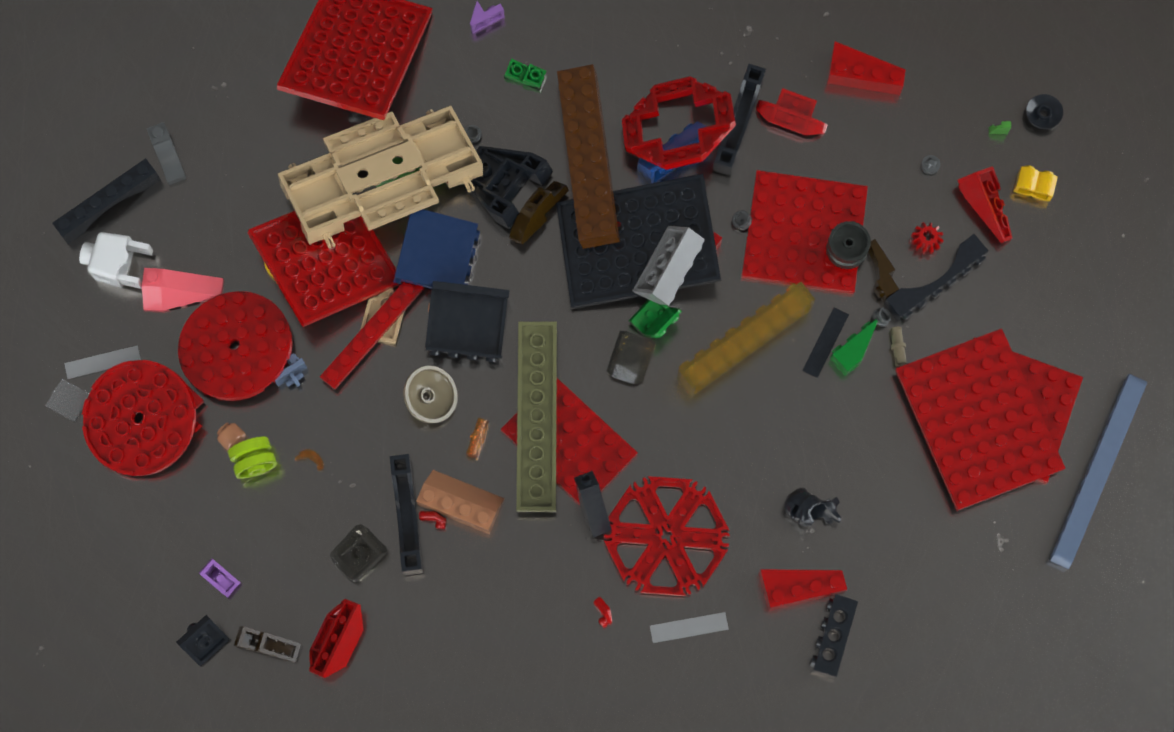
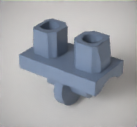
M293 353L290 359L287 360L290 366L285 368L275 380L278 387L284 383L288 387L293 383L297 387L301 386L298 380L304 377L302 371L307 369V366L302 358L299 359Z

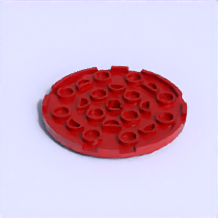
M245 291L220 294L200 305L187 319L178 342L179 363L189 382L201 393L225 401L243 400L265 391L264 389L272 382L275 383V380L280 376L287 360L290 359L292 351V333L282 311L266 297ZM234 341L240 343L237 349H230Z
M149 360L126 361L108 369L92 385V390L83 405L82 430L90 451L104 466L124 475L146 476L168 468L186 451L195 430L196 408L189 387L175 371L165 365ZM137 413L143 414L141 423L135 422V415Z

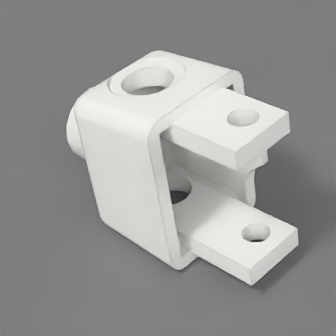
M100 232L97 235L95 244L84 242L79 260L81 264L88 265V272L97 281L120 288L126 285L142 289L140 278L128 276L127 273L134 252L152 256L153 249L150 244L132 241L130 236Z

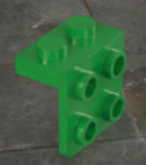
M648 299L628 321L643 337L660 338L666 333V328L679 319V314L682 311L679 308L657 304Z

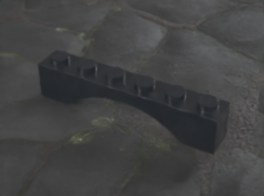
M748 64L734 106L736 126L720 144L714 161V171L731 176L765 78V68Z
M145 158L52 224L66 243L69 244L84 234L88 227L109 208L129 196L146 191L161 179Z
M973 234L959 245L953 264L943 276L922 287L900 288L885 300L884 306L898 322L901 319L907 320L913 315V310L917 307L919 309L923 308L928 303L927 300L932 296L936 298L943 292L942 289L945 286L951 287L958 281L957 277L960 275L964 277L972 270V266L982 264L987 259L985 256L989 250Z
M409 454L389 456L397 512L402 573L404 576L423 573L411 458Z

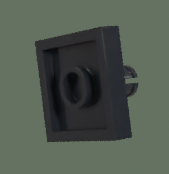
M205 615L199 622L191 623L187 628V632L176 643L201 666L224 646L230 638Z

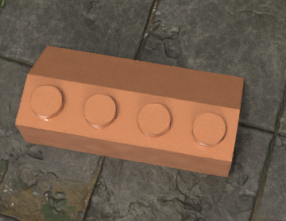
M432 470L424 482L416 502L422 508L436 511L442 516L490 534L505 498Z

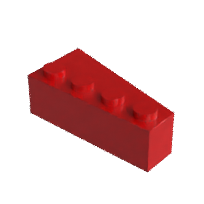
M835 41L827 84L900 95L904 85L906 69Z
M760 569L759 571L768 611L834 596L835 594H843L847 591L842 570Z

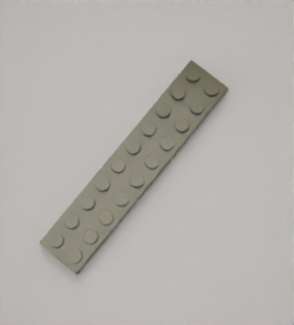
M518 322L517 512H556L557 322Z

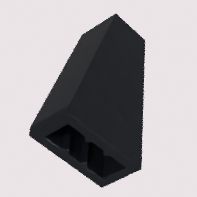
M593 471L574 477L580 507L593 537L611 531L601 490Z

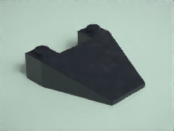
M479 146L476 152L483 163V175L471 180L475 187V190L471 192L495 222L510 229L519 214L517 208L511 202L528 179L543 186L553 173V170L546 159L531 152Z

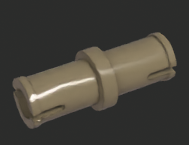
M892 327L890 329L892 339L891 350L894 352L895 366L900 367L907 364L905 354L906 343L903 341L902 327Z

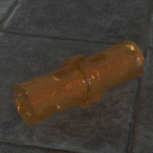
M477 419L473 434L470 435L471 440L466 455L477 459L481 445L485 442L484 437L489 425V421L485 419Z

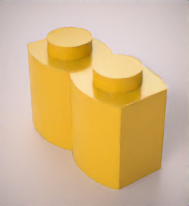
M1021 166L1013 191L1042 201H1050L1053 197L1058 177L1050 171L1040 172L1033 166Z

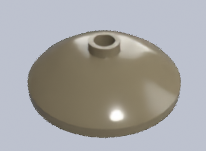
M436 366L420 367L408 376L404 384L403 396L406 407L416 419L425 423H438L444 421L453 413L458 398L457 388L451 376L443 369ZM423 394H426V400L423 398Z

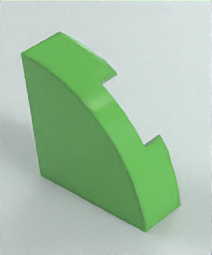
M1002 121L1001 125L997 126L992 124L989 127V134H1008L1011 129V121Z

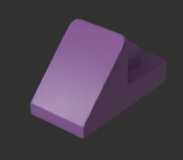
M477 1L470 21L471 32L475 33L504 18L502 5L490 6L484 12Z
M212 558L199 572L204 579L227 598L241 583Z

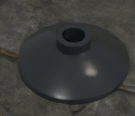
M1037 95L1027 104L1026 116L1029 122L1039 129H1052L1063 118L1062 104L1051 95ZM1044 112L1046 116H1042L1040 113Z

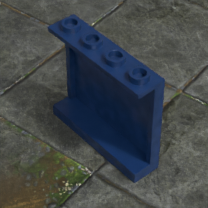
M424 209L410 214L393 282L401 284V281L430 289L433 281L468 285V283L464 282L466 276H470L472 268L469 265V261L474 258L476 248H473V244L479 238L478 224Z

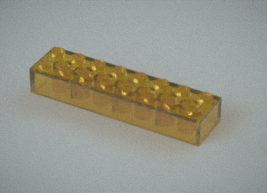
M802 282L797 285L795 283L790 285L786 289L787 292L782 296L780 294L776 295L771 300V304L761 306L756 310V314L753 317H746L740 322L741 325L739 327L729 329L725 333L726 336L721 340L717 338L706 351L704 349L700 350L695 354V358L689 362L687 360L679 366L677 381L690 398L812 310L815 298Z

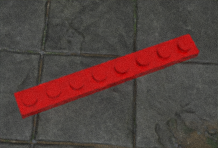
M403 282L320 375V379L336 390L426 287Z

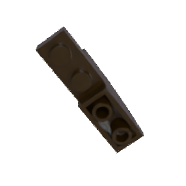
M553 181L546 189L539 187L519 212L511 229L509 239L521 245L528 241L547 221L545 214L569 191L567 185Z

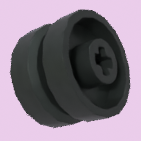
M845 221L835 226L826 244V254L829 260L835 266L842 269L858 267L865 260L871 246V239L867 229L854 221Z

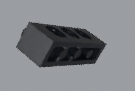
M837 594L834 595L833 599L829 598L826 607L829 610L828 617L823 618L821 628L824 631L822 637L818 636L815 646L818 648L817 655L812 656L810 666L813 667L812 673L834 680L837 678L858 601ZM834 613H841L844 618L843 621L837 622L834 619ZM830 631L837 633V641L829 639L828 633ZM829 650L833 658L826 660L823 657V651Z

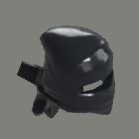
M801 487L791 492L786 498L784 504L786 514L802 527L812 526L814 520L822 517L826 524H832L833 520L837 523L842 521L836 508L840 504L837 497L824 501L809 493L806 488Z

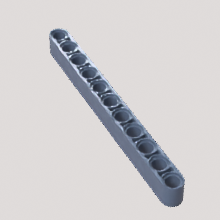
M1132 374L1127 375L1051 554V562L1066 569L1070 568L1146 388L1147 381Z

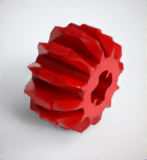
M923 222L921 227L916 226L915 232L911 234L913 238L912 245H917L916 251L922 249V254H925L927 250L930 254H933L934 250L938 251L940 249V244L944 241L941 238L943 232H937L939 226L933 228L932 222L928 226Z

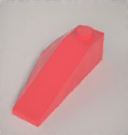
M144 268L142 281L143 310L164 312L175 307H185L188 304L205 302L222 294L224 279L167 269Z

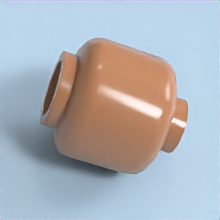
M226 423L217 432L218 442L227 451L232 446L246 439V433L235 423Z

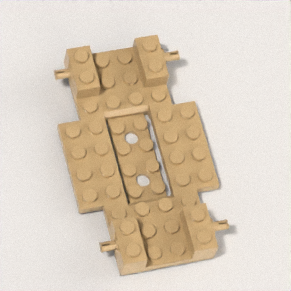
M452 106L436 112L430 109V111L426 112V116L403 125H399L394 113L389 112L385 120L374 118L323 138L329 154L298 166L292 163V165L288 166V170L278 173L280 186L287 200H290L301 222L302 231L309 245L325 240L328 248H331V245L332 247L336 245L332 236L345 231L344 223L361 216L368 231L439 203L433 187L442 183H446L449 189L464 184L468 192L474 191L475 187L471 180L483 175V163ZM395 157H401L403 162L395 164L392 160ZM421 167L419 171L415 173H412L410 175H407L385 185L379 186L362 194L352 195L355 192L361 193L365 188H368L370 186H378L381 184V182L386 181L388 179H396L399 175L403 173L413 172L416 170V168ZM362 170L368 172V176L365 178H360L357 174Z

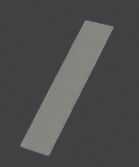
M137 345L64 363L67 379L108 370L126 361L140 360Z
M725 612L650 626L653 643L729 630Z

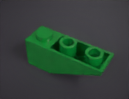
M877 320L872 323L868 321L861 327L862 331L860 333H853L847 338L845 345L842 346L840 344L832 351L831 361L844 376H847L860 365L878 323Z

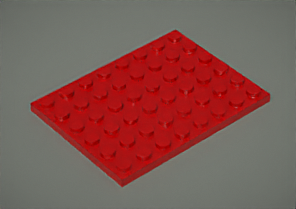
M318 0L277 83V90L385 120L429 22L433 8L406 0Z
M1002 328L895 369L957 511L1066 469Z

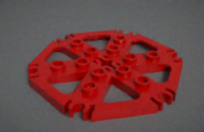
M648 476L647 478L650 480V484H648L647 479L644 477L642 478L644 486L639 487L636 482H633V487L636 490L634 491L630 484L608 516L609 522L613 524L611 525L612 533L604 535V539H612V541L604 540V543L623 582L628 576L630 578H628L626 585L629 586L632 581L637 582L636 592L643 585L644 587L640 591L643 594L686 597L683 588H685L688 595H691L689 587L692 585L699 591L700 585L698 581L704 587L727 553L728 549L724 550L720 547H729L728 543L722 542V538L729 537L730 534L727 532L722 533L721 531L729 532L730 530L710 491L703 496L706 492V487L701 491L695 489L698 484L697 481L692 484V487H689L693 479ZM660 486L677 487L683 491V495L669 515H667L656 493V489ZM630 500H636L649 524L620 522L619 516ZM700 505H706L709 508L716 522L714 529L685 526ZM663 529L666 533L672 534L670 536V543L667 539L661 538L663 536ZM619 544L648 546L634 567L626 568L617 552ZM684 548L709 549L713 551L714 558L706 570L699 574L696 573ZM664 557H666L677 579V585L674 587L653 586L650 583L651 576Z

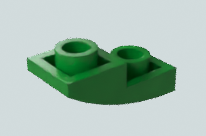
M511 59L504 77L521 84L540 88L546 70L532 64L527 66Z

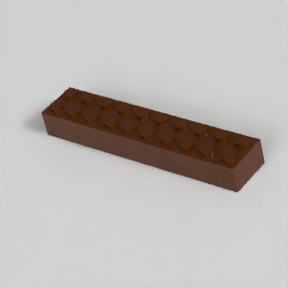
M591 64L557 71L579 242L583 249L620 242L596 70L594 65Z

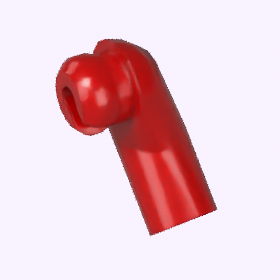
M436 511L419 512V520L436 522L435 528L439 530L446 528V518Z
M601 597L596 598L593 603L603 616L598 621L605 628L607 625H611L613 621L611 610Z

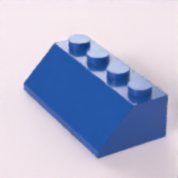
M699 121L694 124L690 123L683 129V132L680 134L676 133L669 138L668 142L663 145L664 151L699 143L698 129L707 126ZM642 158L638 160L637 169L649 184L656 183L676 169L665 170Z

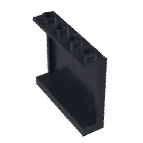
M433 281L424 351H429L428 355L440 356V353H446L450 358H459V355L467 356L468 360H478V357L486 358V362L497 363V359H502L507 299L509 298L510 290Z

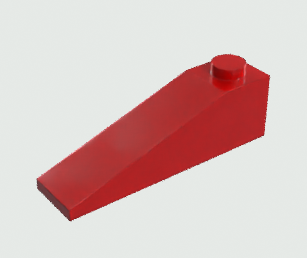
M993 166L958 179L959 190L963 193L964 198L1001 243L1013 239L1008 217L1003 214L1002 209L1005 204L1004 200H1000L998 191L1001 190Z

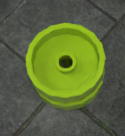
M261 436L247 439L232 446L227 451L230 461L236 463L233 470L238 479L258 476L277 465L274 454L269 452L272 447L268 437Z

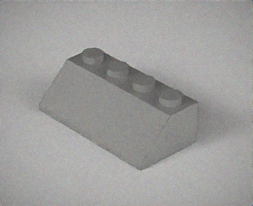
M668 226L635 285L633 292L657 304L669 306L674 300L679 286L683 284L684 277L692 267L696 255L701 251L705 239L689 227Z

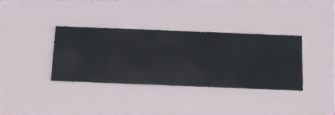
M835 307L833 308L802 371L816 378L819 377L849 314Z

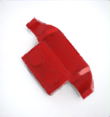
M783 88L776 104L758 100L755 108L769 123L804 136L825 134L828 126L822 121L811 118L817 100Z

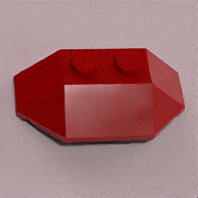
M344 599L341 601V604L337 605L326 615L309 650V671L311 673L326 678L346 667L363 632L360 604Z

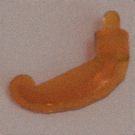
M303 450L299 452L300 455L295 457L296 460L306 457L310 458L318 465V471H321L324 467L323 460L313 450Z

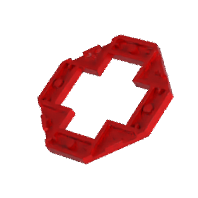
M691 76L654 85L650 89L649 95L646 98L642 97L634 106L633 112L630 115L626 114L622 119L626 151L665 170L704 161L736 126L731 94L726 91H718L716 87L705 82L702 84ZM693 95L695 107L713 103L716 125L698 129L699 143L664 151L661 138L644 142L641 120L659 116V102Z

